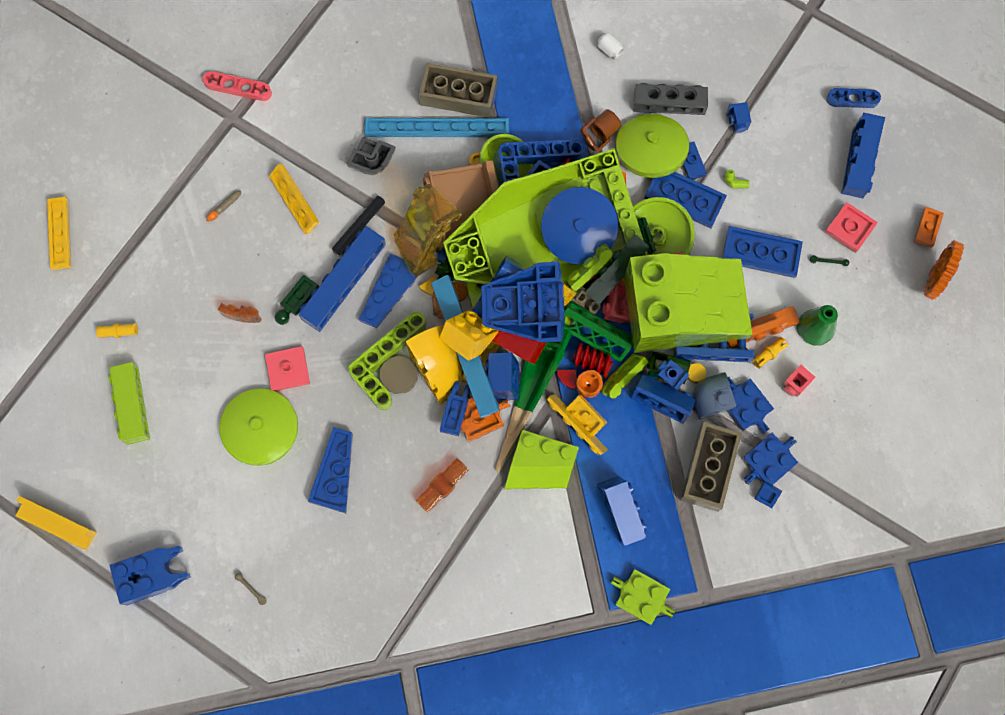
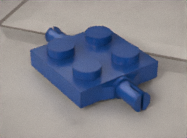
M729 376L728 381L737 408L727 410V412L742 431L750 426L757 425L764 434L770 428L763 419L774 410L773 406L751 378L743 384L735 385Z
M773 432L770 433L742 457L751 471L743 478V481H746L745 483L749 485L755 478H758L762 482L766 481L774 485L798 463L789 450L790 447L797 443L796 439L793 440L794 437L790 436L783 443Z

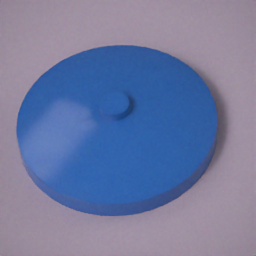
M585 187L570 188L557 194L545 208L541 223L542 236L548 249L557 258L571 264H583L587 258L595 255L596 249L601 245H608L611 249L618 233L617 214L611 202L600 192Z

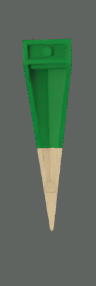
M564 330L562 342H544L546 345L535 364L525 360L519 385V400L515 401L508 430L495 468L497 472L501 470L564 357V350L571 337L569 331Z

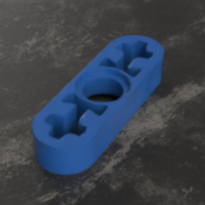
M834 88L827 96V103L833 107L875 108L881 100V94L873 89ZM856 95L858 97V101H851L849 96Z

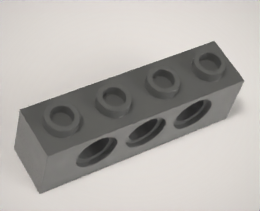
M647 83L635 85L633 112L706 114L708 108V87H702L701 85L684 86L681 84L675 86L666 84L649 85Z

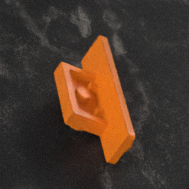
M791 306L752 320V336L746 339V343L753 340L760 341L767 335H776L783 332L786 328L798 325L800 320L794 307ZM738 340L727 341L730 348L738 346Z

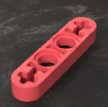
M209 71L203 76L205 86L213 91L259 101H267L272 96L270 86L264 82ZM227 81L234 82L230 88L224 87V84ZM244 85L251 86L250 90L246 92L242 91L241 88Z

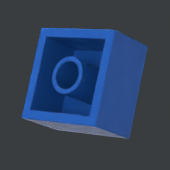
M512 352L489 353V360H486V371H488V379L496 400H519L518 360Z

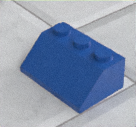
M643 374L631 399L684 424L692 411L696 399L692 398L693 396L687 392L682 391L681 393L673 389L669 384L657 381L656 377Z

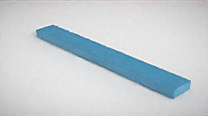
M365 118L364 135L365 137H493L499 134H509V118Z
M449 275L431 282L445 322L463 313ZM457 353L480 417L484 418L500 411L480 355L468 361Z

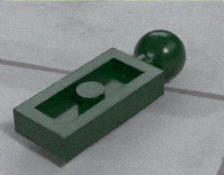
M303 275L280 303L284 310H279L275 313V321L280 325H285L289 322L290 313L297 316L302 305L311 299L312 292L316 288L318 289L319 285Z

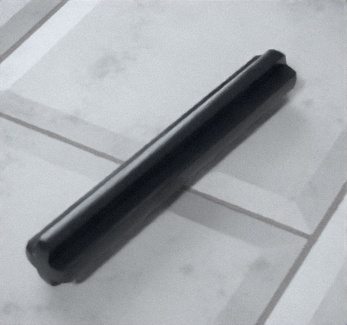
M376 196L332 247V250L337 255H341L347 246L355 239L357 233L363 230L382 208L385 200L380 196Z

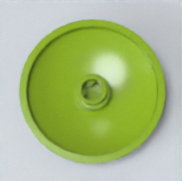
M645 114L634 117L621 127L616 138V154L621 164L630 172L647 178L664 177L674 173L684 164L689 152V138L685 129L672 118L659 114Z
M653 197L633 206L637 219L641 217L646 218L647 227H649L653 238L652 243L656 247V251L648 255L683 252V255H689L695 242V227L691 216L682 205L668 198Z
M258 388L245 391L229 402L221 416L219 431L225 449L235 459L247 465L263 466L280 460L290 451L296 441L299 424L295 409L283 395L270 389Z

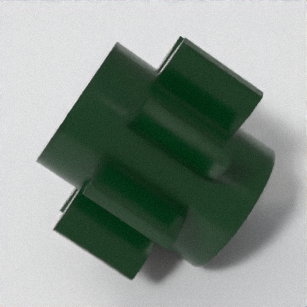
M444 260V263L437 264L436 271L434 272L439 276L437 280L446 275H449L452 281L455 280L449 261Z

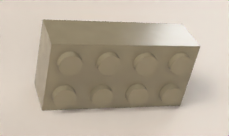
M427 63L419 93L420 105L491 118L498 88V76Z
M706 422L701 424L680 501L716 512L723 509L742 433Z

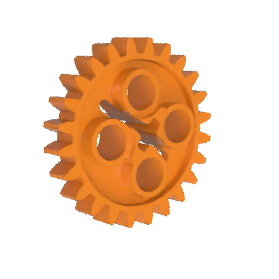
M953 240L942 251L939 259L929 272V279L926 281L927 284L924 290L925 297L936 300L940 293H943L948 282L951 281L958 270L964 244Z

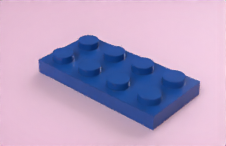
M674 172L664 177L653 178L644 199L663 197L674 200L687 210L693 221L711 229L727 195Z
M729 226L722 258L741 259L742 267L796 278L803 241Z

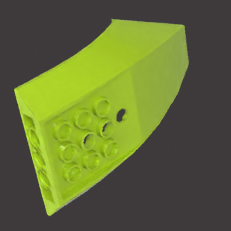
M615 148L542 172L504 182L443 242L455 280L488 284L507 255L523 265V270L537 263L559 261L563 282L569 284L567 279L570 274L578 270L583 264H571L557 258L544 242L541 223L543 213L549 202L557 194L570 188L585 187L596 190L603 194L613 205L618 218V233L611 247L612 254L618 249L621 251L634 235L643 240ZM610 258L609 261L606 263L607 266H608L609 263L612 261L611 258Z

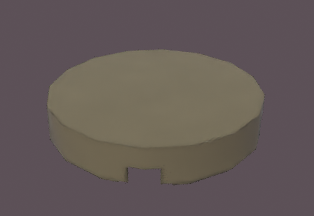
M395 356L383 363L379 377L382 385L389 392L401 394L407 393L414 388L418 380L416 365L410 359L404 356Z

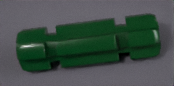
M645 217L637 219L644 242L649 246L647 253L651 254L656 251V247L652 243L653 238L649 227H647V220Z

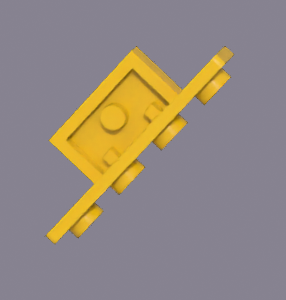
M556 394L547 398L550 407L563 416V421L576 430L578 437L586 440L594 453L602 455L608 450L595 436L608 422L582 395H578L568 407Z

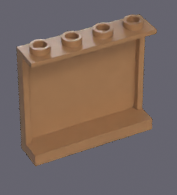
M493 160L485 161L482 164L435 172L430 170L424 174L423 185L427 188V203L432 210L431 222L436 228L435 240L439 244L440 249L445 248L443 242L499 188Z

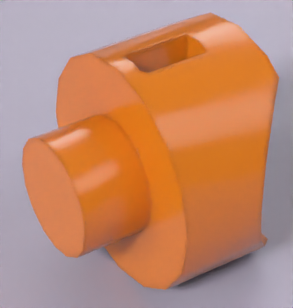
M588 370L580 374L576 381L577 392L584 398L597 396L603 384L601 375L595 370Z

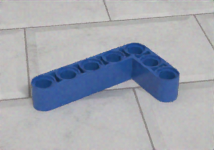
M578 139L501 144L494 155L499 187L504 182L520 178L519 164H536L538 160L544 163L565 162L568 158H570V162L576 161L585 150L583 142ZM504 169L509 170L511 174L506 173Z

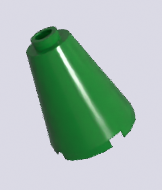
M831 305L820 306L804 312L799 318L800 323L797 325L799 335L810 345H824L835 334L838 312Z

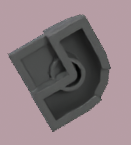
M363 137L357 149L354 148L346 164L349 168L364 174L375 175L381 173L388 166L396 146L381 140L375 142Z

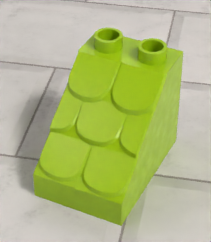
M669 253L630 257L624 276L634 353L749 339L752 336L741 259Z

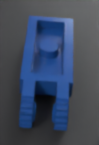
M456 381L452 393L449 394L440 432L459 437L471 390L467 384L463 396H458L460 382Z

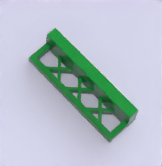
M570 301L564 308L565 317L569 316L575 322L573 325L565 324V331H569L572 335L594 348L604 351L605 354H611L612 358L621 363L633 346L631 335L573 301ZM588 327L591 330V334L584 335L580 333L579 328ZM603 336L607 338L608 343L599 344L596 342L595 337ZM619 345L624 350L618 355L612 351L613 346Z

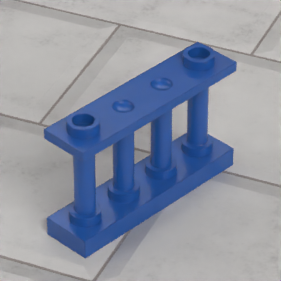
M749 313V315H750V321H751V320L753 319V317H754V314H753V313ZM746 339L738 340V348L729 349L726 341L719 342V347L710 348L708 344H701L698 348L691 346L676 347L674 356L688 360L750 363L754 358V350H748L746 348Z

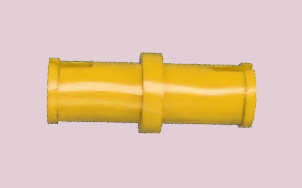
M114 323L110 326H97L96 334L98 338H121V336L137 335L138 326L136 323L122 325Z
M779 337L773 344L764 347L763 351L752 359V363L757 362L754 366L760 369L769 360H774L779 352L788 347L787 342L783 344L786 340L783 337Z

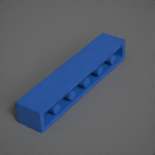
M367 226L363 231L360 230L357 233L356 240L352 245L347 246L344 256L335 262L334 269L330 274L324 276L321 286L312 292L311 299L307 304H303L299 310L298 315L301 320L318 332L324 328L386 245L384 237Z

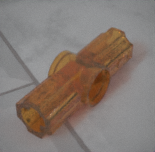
M456 458L443 473H439L431 481L430 486L421 494L416 502L429 513L442 498H446L454 490L455 485L469 469Z

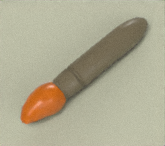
M239 190L231 194L215 210L208 214L206 221L209 222L216 219L219 214L240 197L242 192Z

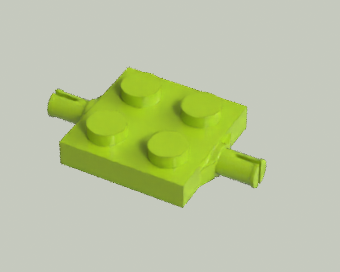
M635 569L630 578L625 582L614 576L613 580L616 582L611 581L610 583L621 589L620 597L615 605L650 625L653 624L660 612L670 618L675 613V610L665 605L670 589Z

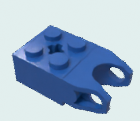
M182 546L157 548L109 565L119 604L128 606L176 588L184 580L191 578L190 573L173 574L169 569L170 561L183 552ZM137 575H140V579H137L138 582H136Z

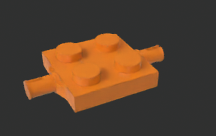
M474 398L469 399L461 428L468 442L504 427L500 411L481 418ZM507 399L498 403L500 410L510 407Z

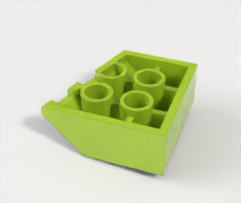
M522 430L504 490L533 488L566 489L579 447Z

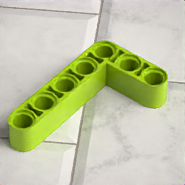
M419 312L410 314L349 365V373L352 379L380 410L389 409L393 402L389 391L373 373L385 361L394 357L406 347L407 340L425 330V317ZM415 320L422 321L419 326L412 325ZM401 332H406L407 336L405 338H399L398 334ZM386 344L393 345L390 350L383 349ZM377 356L378 360L371 363L368 361L370 357ZM357 368L363 369V372L360 375L354 374V371ZM369 382L376 383L372 389H367L366 385ZM381 396L388 397L385 403L378 402Z

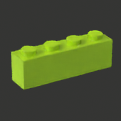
M133 362L110 367L108 379L113 386L111 398L116 405L114 416L119 424V429H117L119 440L127 445L150 440L138 366Z

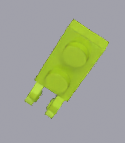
M603 244L598 247L593 257L587 258L583 266L570 274L567 281L574 291L581 288L613 257V252L608 245Z
M633 353L602 385L601 394L608 395L611 399L619 396L621 389L628 385L631 379L641 372L648 363L646 357Z

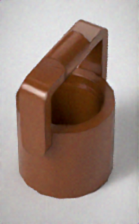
M606 109L597 118L592 117L580 128V133L586 144L593 151H600L611 141L610 137L621 128L622 124L614 112ZM589 126L592 133L599 140L603 141L598 147L595 145V142L593 141L591 136L586 132V129Z

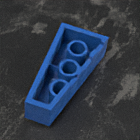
M863 112L854 126L841 194L863 199L867 193H870L873 185L871 178L875 172V161L878 155L885 117Z

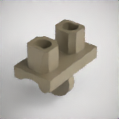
M582 286L575 291L576 295L571 301L595 314L601 305L585 293L587 289Z

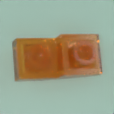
M221 303L217 309L222 316L239 322L259 323L262 320L258 314L259 311L251 306L248 308L241 306L238 310L231 304L226 306Z

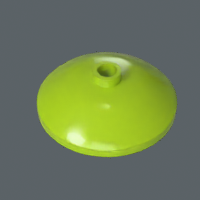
M499 134L488 139L480 152V164L493 160L497 178L494 160L496 151L503 143L524 142L518 137L509 134ZM519 164L520 178L527 176L534 164ZM504 169L506 173L511 174L509 170Z

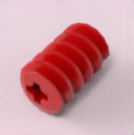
M581 342L578 344L572 361L575 360L576 367L582 363L583 370L589 366V370L596 368V372L599 374L603 371L604 378L608 376L614 359L611 360V354L604 358V351L597 355L596 348L589 352V345L582 349Z

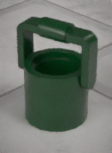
M652 352L651 357L648 358L647 368L649 369V376L660 378L657 375L658 370H654L656 359L665 360L666 362L668 359H671L685 372H689L691 361L688 359L659 352ZM670 370L669 376L674 377L676 374L675 371Z

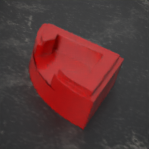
M557 370V376L561 383L569 389L577 390L576 370Z

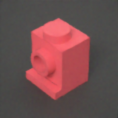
M800 365L783 383L785 386L784 390L790 396L795 395L798 397L816 377L804 366Z

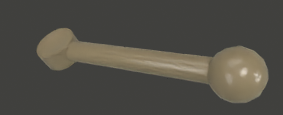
M237 573L235 579L240 581L258 599L260 605H265L267 599L261 597L243 579L241 573Z

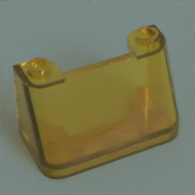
M430 184L415 190L413 193L414 198L399 229L394 233V242L409 272L414 277L423 274L436 265L438 259L434 252L442 236L451 229L450 223L453 220L458 221L462 215L460 210Z

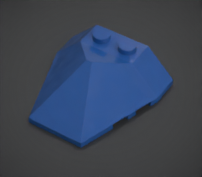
M559 261L537 263L525 270L517 271L515 274L483 285V325L542 343L562 342L565 327L564 284Z

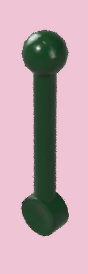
M815 255L810 257V262L813 264L825 262L848 266L850 263L848 259L842 261L817 258Z

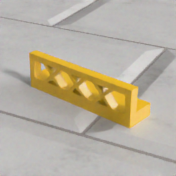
M19 496L16 500L22 504L15 515L16 517L84 550L88 549L97 533L27 498Z

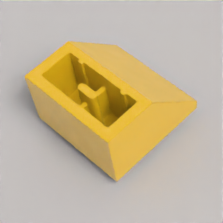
M467 310L446 320L439 339L470 361L481 355L499 331L484 326L482 318L475 312Z

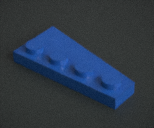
M390 254L361 313L359 321L378 328L392 311L393 306L400 301L407 289L414 284L416 278L423 273L424 267Z
M333 427L308 499L309 503L346 514L353 440L352 432Z

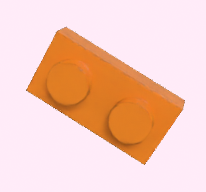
M925 207L914 242L932 248L935 245L944 213Z

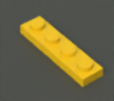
M278 164L269 175V178L304 234H309L318 225L319 220L285 166Z
M66 196L47 199L50 268L52 270L71 268L68 199Z

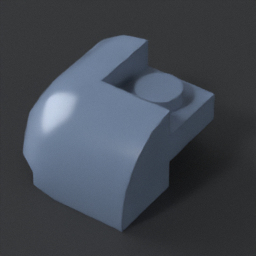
M726 372L706 377L695 386L693 398L696 399L694 404L699 420L737 408Z

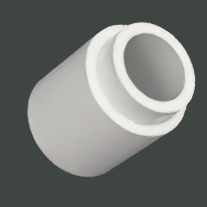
M610 33L603 34L598 39V48L610 58L617 59L623 53L624 47H622V43Z

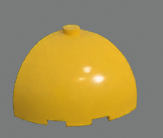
M444 326L430 328L406 341L410 358L439 404L449 398V394L452 393L456 381L460 382L461 385V377L464 373L457 352L439 339Z

